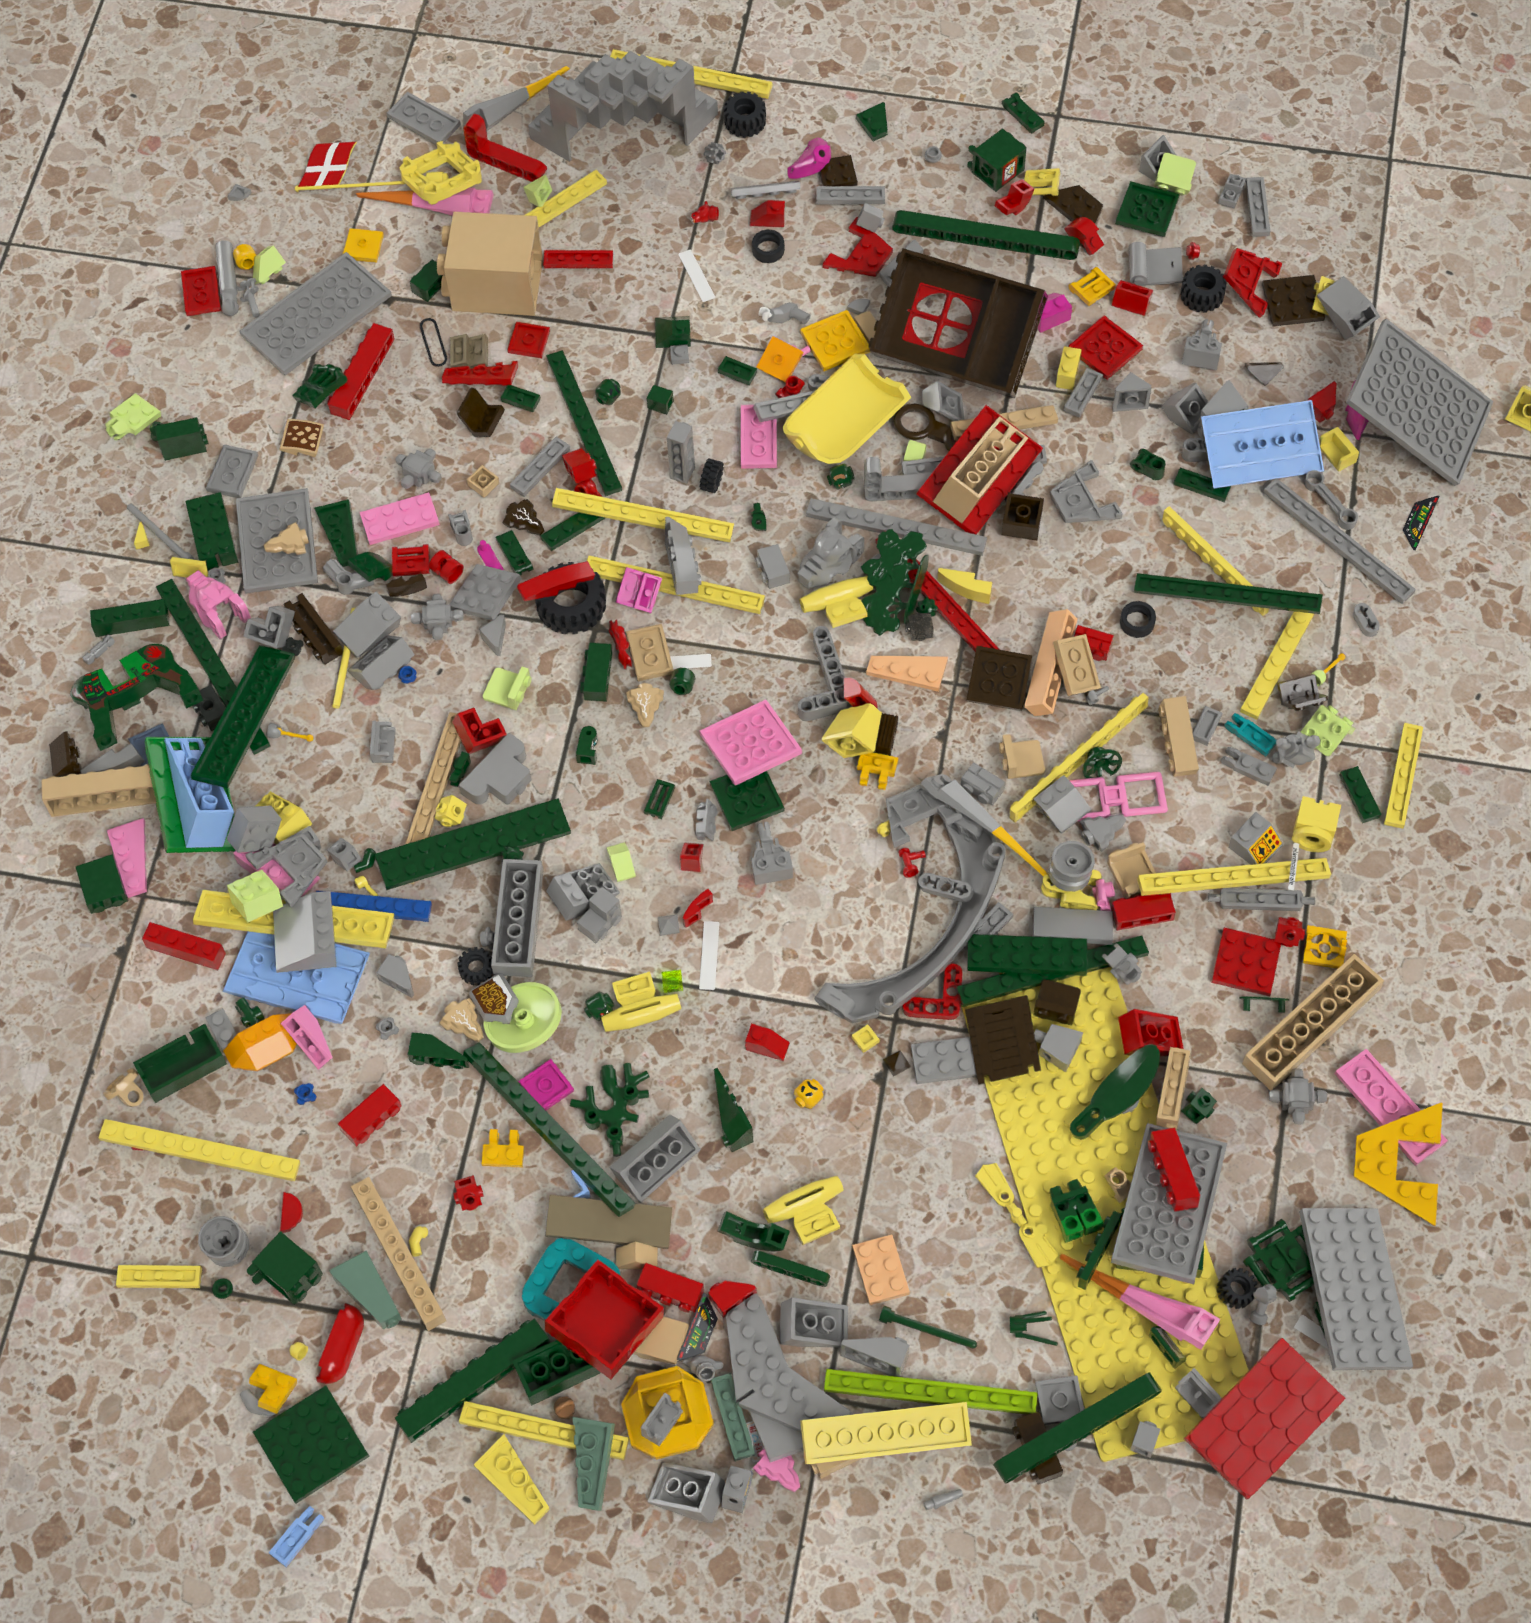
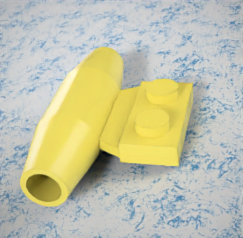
M868 576L846 579L819 588L800 598L799 601L804 613L826 610V616L832 628L867 617V611L861 599L858 598L874 588L869 584Z
M650 972L612 983L617 1002L622 1007L602 1016L601 1019L605 1032L631 1029L660 1020L682 1008L677 994L654 997L655 987Z
M838 1176L814 1181L781 1196L763 1209L764 1216L769 1224L794 1218V1229L802 1245H805L840 1229L832 1209L826 1206L825 1203L844 1191L843 1185Z

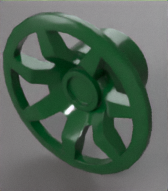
M1095 747L1089 751L1082 771L1086 778H1094L1090 777V775L1094 774L1096 770V777L1102 776V770H1105L1110 776L1114 775L1122 765V757L1116 750ZM1114 755L1118 757V760H1112ZM1109 765H1117V767L1112 771L1109 768ZM1087 766H1091V769L1086 772Z

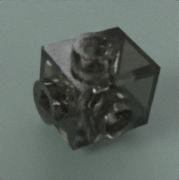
M930 612L923 614L915 613L908 616L905 630L907 635L910 634L911 641H923L933 638L934 627Z

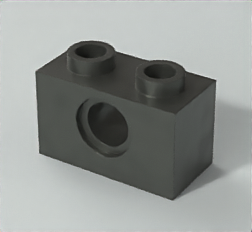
M209 685L199 690L203 701L192 707L196 713L200 712L201 716L199 718L203 726H208L210 731H213L222 717L225 707L212 685Z

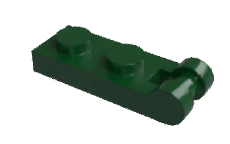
M1017 92L1013 93L1009 99L1005 98L1002 100V106L1031 134L1044 126L1045 121L1020 98Z
M512 530L496 536V541L514 573L521 576L525 571L530 572L534 570L531 561L526 556Z

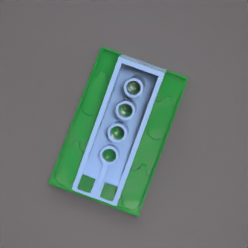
M210 737L145 738V751L150 768L149 773L156 798V808L166 853L236 851L227 840L235 817L229 788L191 780V773Z

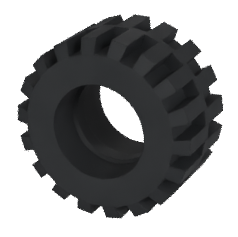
M740 92V94H733L734 96H730L724 106L726 129L730 130V133L732 135L735 134L737 137L742 136L746 138V136L753 137L754 134L758 135L759 131H762L766 125L765 102L755 93Z
M1196 265V268L1192 267L1185 273L1180 293L1181 300L1184 301L1185 306H1189L1191 310L1195 309L1196 312L1203 311V313H1207V310L1214 311L1215 308L1220 307L1224 300L1227 281L1223 278L1224 274H1220L1221 271L1219 269H1214V266ZM1198 287H1205L1209 290H1201Z

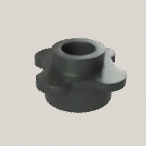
M292 637L287 638V643L282 650L295 653V656H298L301 653V647L304 646L303 641L294 640Z

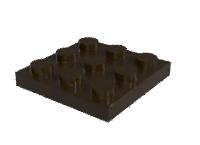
M1315 275L1263 280L1262 287L1266 302L1268 303L1267 307L1272 327L1325 320V314L1312 310L1317 293L1314 289L1316 284Z
M977 646L966 701L1022 711L1032 655Z

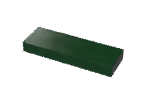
M1181 467L1173 484L1224 503L1231 489V486L1214 489L1212 478Z

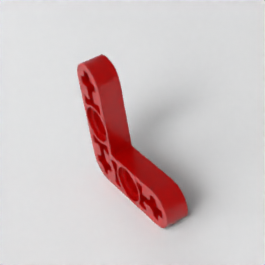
M949 964L945 968L943 999L913 997L903 1004V1013L908 1017L956 1019L960 1014L961 1002L958 994L950 996L947 990L952 987L956 989L957 986L962 985V968L958 964ZM952 970H955L956 973L955 982H951L950 973ZM910 1004H914V1008L912 1011L909 1010ZM920 1004H923L922 1012H920ZM933 1004L937 1010L930 1013L926 1010V1006ZM940 1005H943L942 1013H940ZM950 1006L953 1007V1013H949L948 1009Z

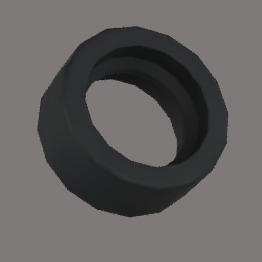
M766 229L756 233L753 237L752 252L758 261L774 263L784 255L785 242L779 232ZM766 241L778 244L777 249L769 252L759 249L758 246Z
M1133 601L1126 604L1121 612V629L1124 633L1134 638H1142L1149 635L1155 626V610L1151 605L1142 601ZM1134 612L1143 613L1149 618V622L1145 626H1133L1127 621V616Z

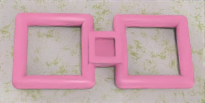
M1160 772L1119 775L1116 777L1117 785L1106 786L1103 777L1069 780L1074 787L1098 785L1102 811L1087 813L1080 820L1087 817L1093 819L1098 816L1107 818L1111 816L1109 807L1121 806L1124 817L1159 814L1168 811L1162 774ZM1155 780L1159 806L1129 809L1124 782Z

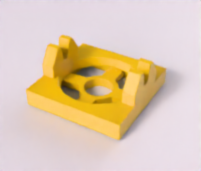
M1307 925L1303 963L1334 969L1340 968L1344 964L1347 949V931ZM1323 935L1322 941L1318 944L1312 943L1311 940L1315 936ZM1329 936L1334 937L1340 947L1332 946L1328 942ZM1326 944L1329 946L1330 951L1323 953L1319 950V946ZM1310 949L1316 950L1320 955V959L1313 955ZM1331 953L1338 954L1334 959L1326 960L1327 956Z

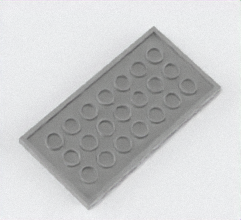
M346 252L241 329L240 335L283 375H287L390 298L392 294L387 287Z
M1147 1123L1111 1263L1194 1285L1227 1143L1177 1131L1201 1197L1197 1208L1174 1212L1172 1204L1169 1205L1167 1202L1166 1188L1161 1185L1160 1171L1155 1168L1153 1152L1150 1153L1148 1149V1140H1150L1151 1132L1169 1128Z
M1302 1208L1299 1213L1332 1370L1411 1369L1413 1367L1378 1208Z

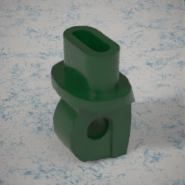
M754 503V511L751 512V517H753L752 527L756 531H766L765 513L761 510L760 503Z

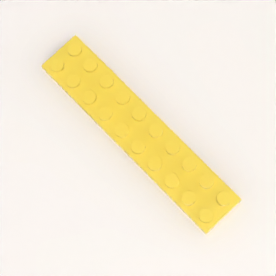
M209 890L202 891L193 918L194 925L274 935L273 911L247 922L233 906L229 893ZM332 906L335 942L387 948L394 922V913Z

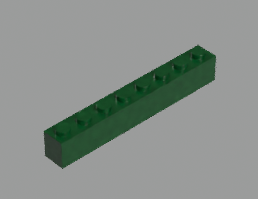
M536 1319L525 1321L520 1325L519 1330L514 1333H508L498 1345L490 1346L481 1357H475L470 1360L467 1367L453 1372L450 1375V1379L444 1383L436 1384L432 1389L433 1391L429 1394L419 1396L412 1406L401 1409L397 1413L398 1416L395 1417V1420L408 1440L413 1443L462 1408L464 1401L470 1402L515 1370L513 1360L549 1344V1337Z

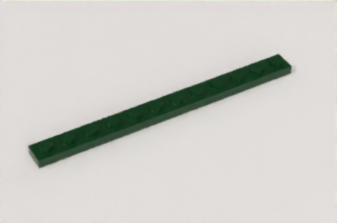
M173 579L156 586L159 595L165 600L169 612L225 707H227L237 688ZM261 728L257 731L250 745L254 755L271 747Z
M480 1042L464 1050L463 1056L467 1057L472 1066L618 1217L634 1208L635 1202Z

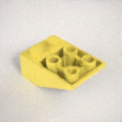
M271 791L255 805L272 806L282 819L273 842L275 844L312 825V822L302 808Z

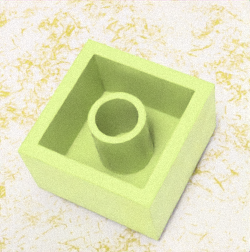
M263 870L254 872L227 885L233 906L247 922L283 907L279 888Z

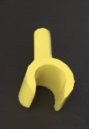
M364 876L354 879L358 889L365 887L372 896H378Z

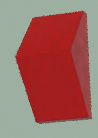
M684 843L680 854L681 871L701 872L704 844Z

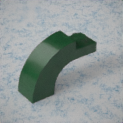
M727 1211L724 1212L717 1231L733 1238L734 1242L741 1245L774 1252L784 1250L790 1233L789 1230L776 1224L754 1223Z

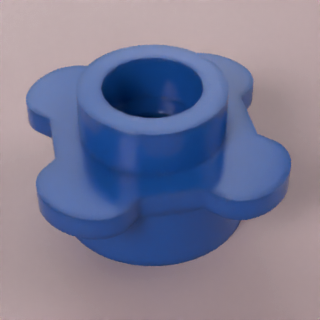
M302 1084L295 1088L294 1093L298 1097L297 1103L299 1105L316 1100L317 1096L313 1092V1084Z

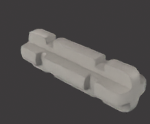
M106 635L103 641L98 642L89 650L90 653L87 652L82 657L84 662L88 665L92 664L95 661L94 658L97 659L108 649V646L111 647L115 643L114 639L110 635Z

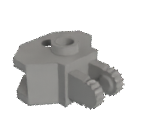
M1116 943L1114 945L1116 949L1108 956L1106 954L1102 956L1112 968L1110 972L1117 980L1121 978L1127 985L1131 982H1137L1142 973L1136 964L1139 961L1132 953L1127 954Z

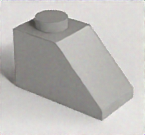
M388 954L376 972L379 981L412 998L414 992L406 961L400 956L396 955L394 957Z

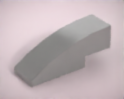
M129 744L118 753H115L112 749L80 770V772L86 774L91 771L102 772L108 769L117 770L126 767H137L145 761L136 748Z

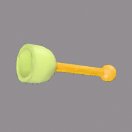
M1340 653L1338 658L1325 670H1316L1311 673L1316 677L1317 686H1321L1325 682L1326 673L1339 661H1343L1345 654Z

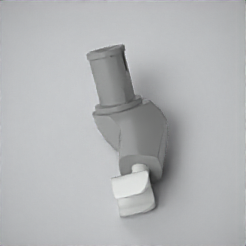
M790 302L777 308L768 309L767 307H761L758 314L762 316L764 321L768 320L775 323H784L791 318H795L807 324L811 316L809 313L799 309L797 304Z

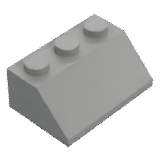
M387 635L347 671L366 689L377 690L383 686V682L387 678L396 675L397 670L401 666L410 663V658L415 654L402 637Z

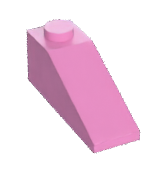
M305 1005L293 1012L281 1023L318 1070L333 1058L318 1020Z

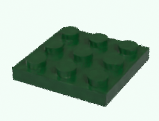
M1130 181L1115 224L1165 237L1180 194Z
M767 771L736 786L728 775L710 781L712 791L731 831L785 811L784 805Z

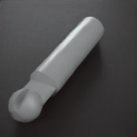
M219 241L215 245L219 289L222 297V311L227 316H234L239 311V305L237 303L238 292L233 245L229 241Z

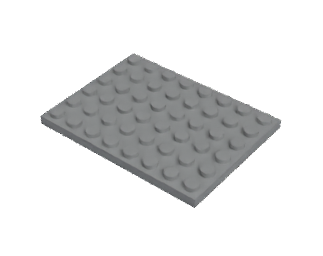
M1385 319L1379 326L1346 404L1456 486L1461 482L1493 401L1392 322Z

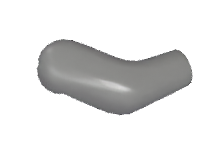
M249 1389L240 1393V1397L249 1412L263 1416H273L275 1414L258 1407L259 1399Z

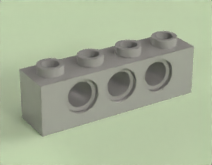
M675 421L667 436L670 479L687 484L695 469L693 430L689 424Z

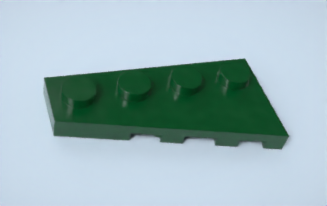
M347 499L315 507L314 509L342 567L348 566V559L358 555L351 502Z

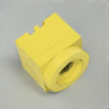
M1303 796L1291 839L1293 843H1298L1299 848L1310 852L1328 851L1331 848L1336 832L1341 805L1331 802L1324 805L1322 800L1316 803L1314 798Z

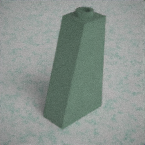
M367 1251L329 1270L334 1281L382 1329L392 1328L402 1320Z

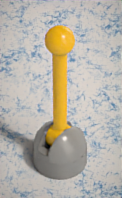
M269 724L268 738H278L282 734L306 739L308 742L313 741L311 734L306 736L282 731L278 724Z

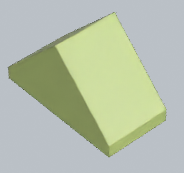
M546 175L523 187L529 202L538 207L544 205L552 192Z
M625 842L607 847L606 849L617 882L636 877L630 852Z

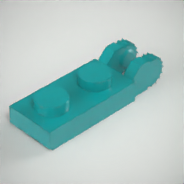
M1234 713L1231 717L1235 723L1241 726L1240 728L1230 721L1224 724L1228 731L1235 734L1265 757L1277 745V739L1239 714Z

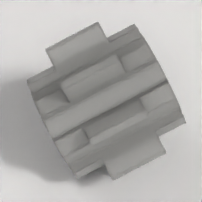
M711 142L708 147H705L704 156H706L707 162L719 164V162H722L721 160L725 159L726 151H724L722 144Z

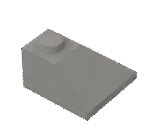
M939 381L922 390L924 406L953 421L964 420L962 394Z
M1193 383L1171 395L1161 407L1170 421L1193 434L1198 429L1201 411L1208 403V400L1197 383Z

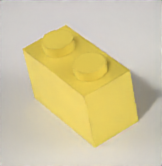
M1064 346L1057 374L1056 387L1069 390L1074 389L1081 349Z

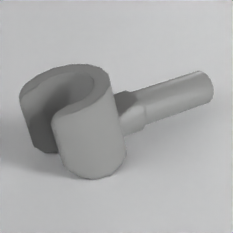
M1105 686L1098 691L1091 690L1086 697L1088 704L1093 705L1099 701L1098 696L1108 691L1109 687Z

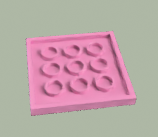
M767 700L700 730V736L735 786L802 754L801 747Z

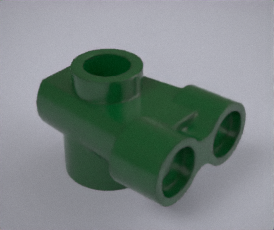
M245 997L235 1003L236 1010L242 1016L240 1020L246 1028L265 1019L258 1006L250 1008Z

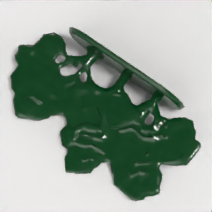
M893 529L881 532L878 535L876 546L881 557L879 559H869L861 566L864 574L868 575L867 580L869 584L876 586L875 593L861 600L867 611V617L863 618V621L866 623V626L873 627L874 633H877L879 636L885 631L894 632L899 629L900 621L897 618V614L905 609V625L909 624L913 616L929 562L928 555H924L920 565L916 561L917 556L927 548L925 541L922 539V533L910 531L902 539H899V535ZM907 559L913 560V564L909 563ZM918 569L914 584L909 582L908 572ZM904 587L912 589L908 603L902 602L899 597L900 590ZM899 605V607H896V610L888 611L890 606Z

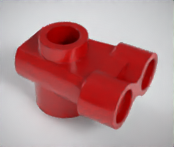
M790 376L786 380V385L780 388L775 395L778 398L797 395L801 392L805 383L797 376Z

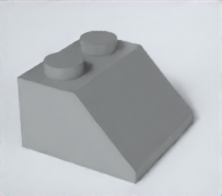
M1064 775L1034 798L1038 809L1061 834L1091 811L1084 798Z

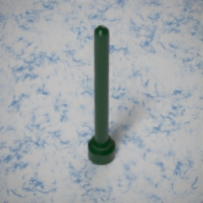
M883 1306L879 1322L885 1324L887 1322H895L972 1349L977 1347L975 1340L895 1314V1311L891 1310L892 1308Z

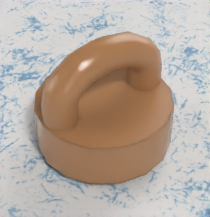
M561 1397L556 1400L554 1404L555 1414L561 1419L572 1417L575 1413L573 1400L569 1397Z

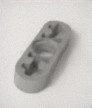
M924 873L919 877L918 883L923 892L959 902H968L973 897L972 888L966 882L931 873ZM929 880H931V883H928L927 886H925L924 882H928ZM942 885H951L948 891H941ZM966 889L968 893L961 895L960 892Z

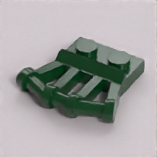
M321 364L313 365V372L309 379L303 380L304 384L292 396L296 401L316 409L333 391L347 382V377L342 373L341 368L332 364L324 366Z

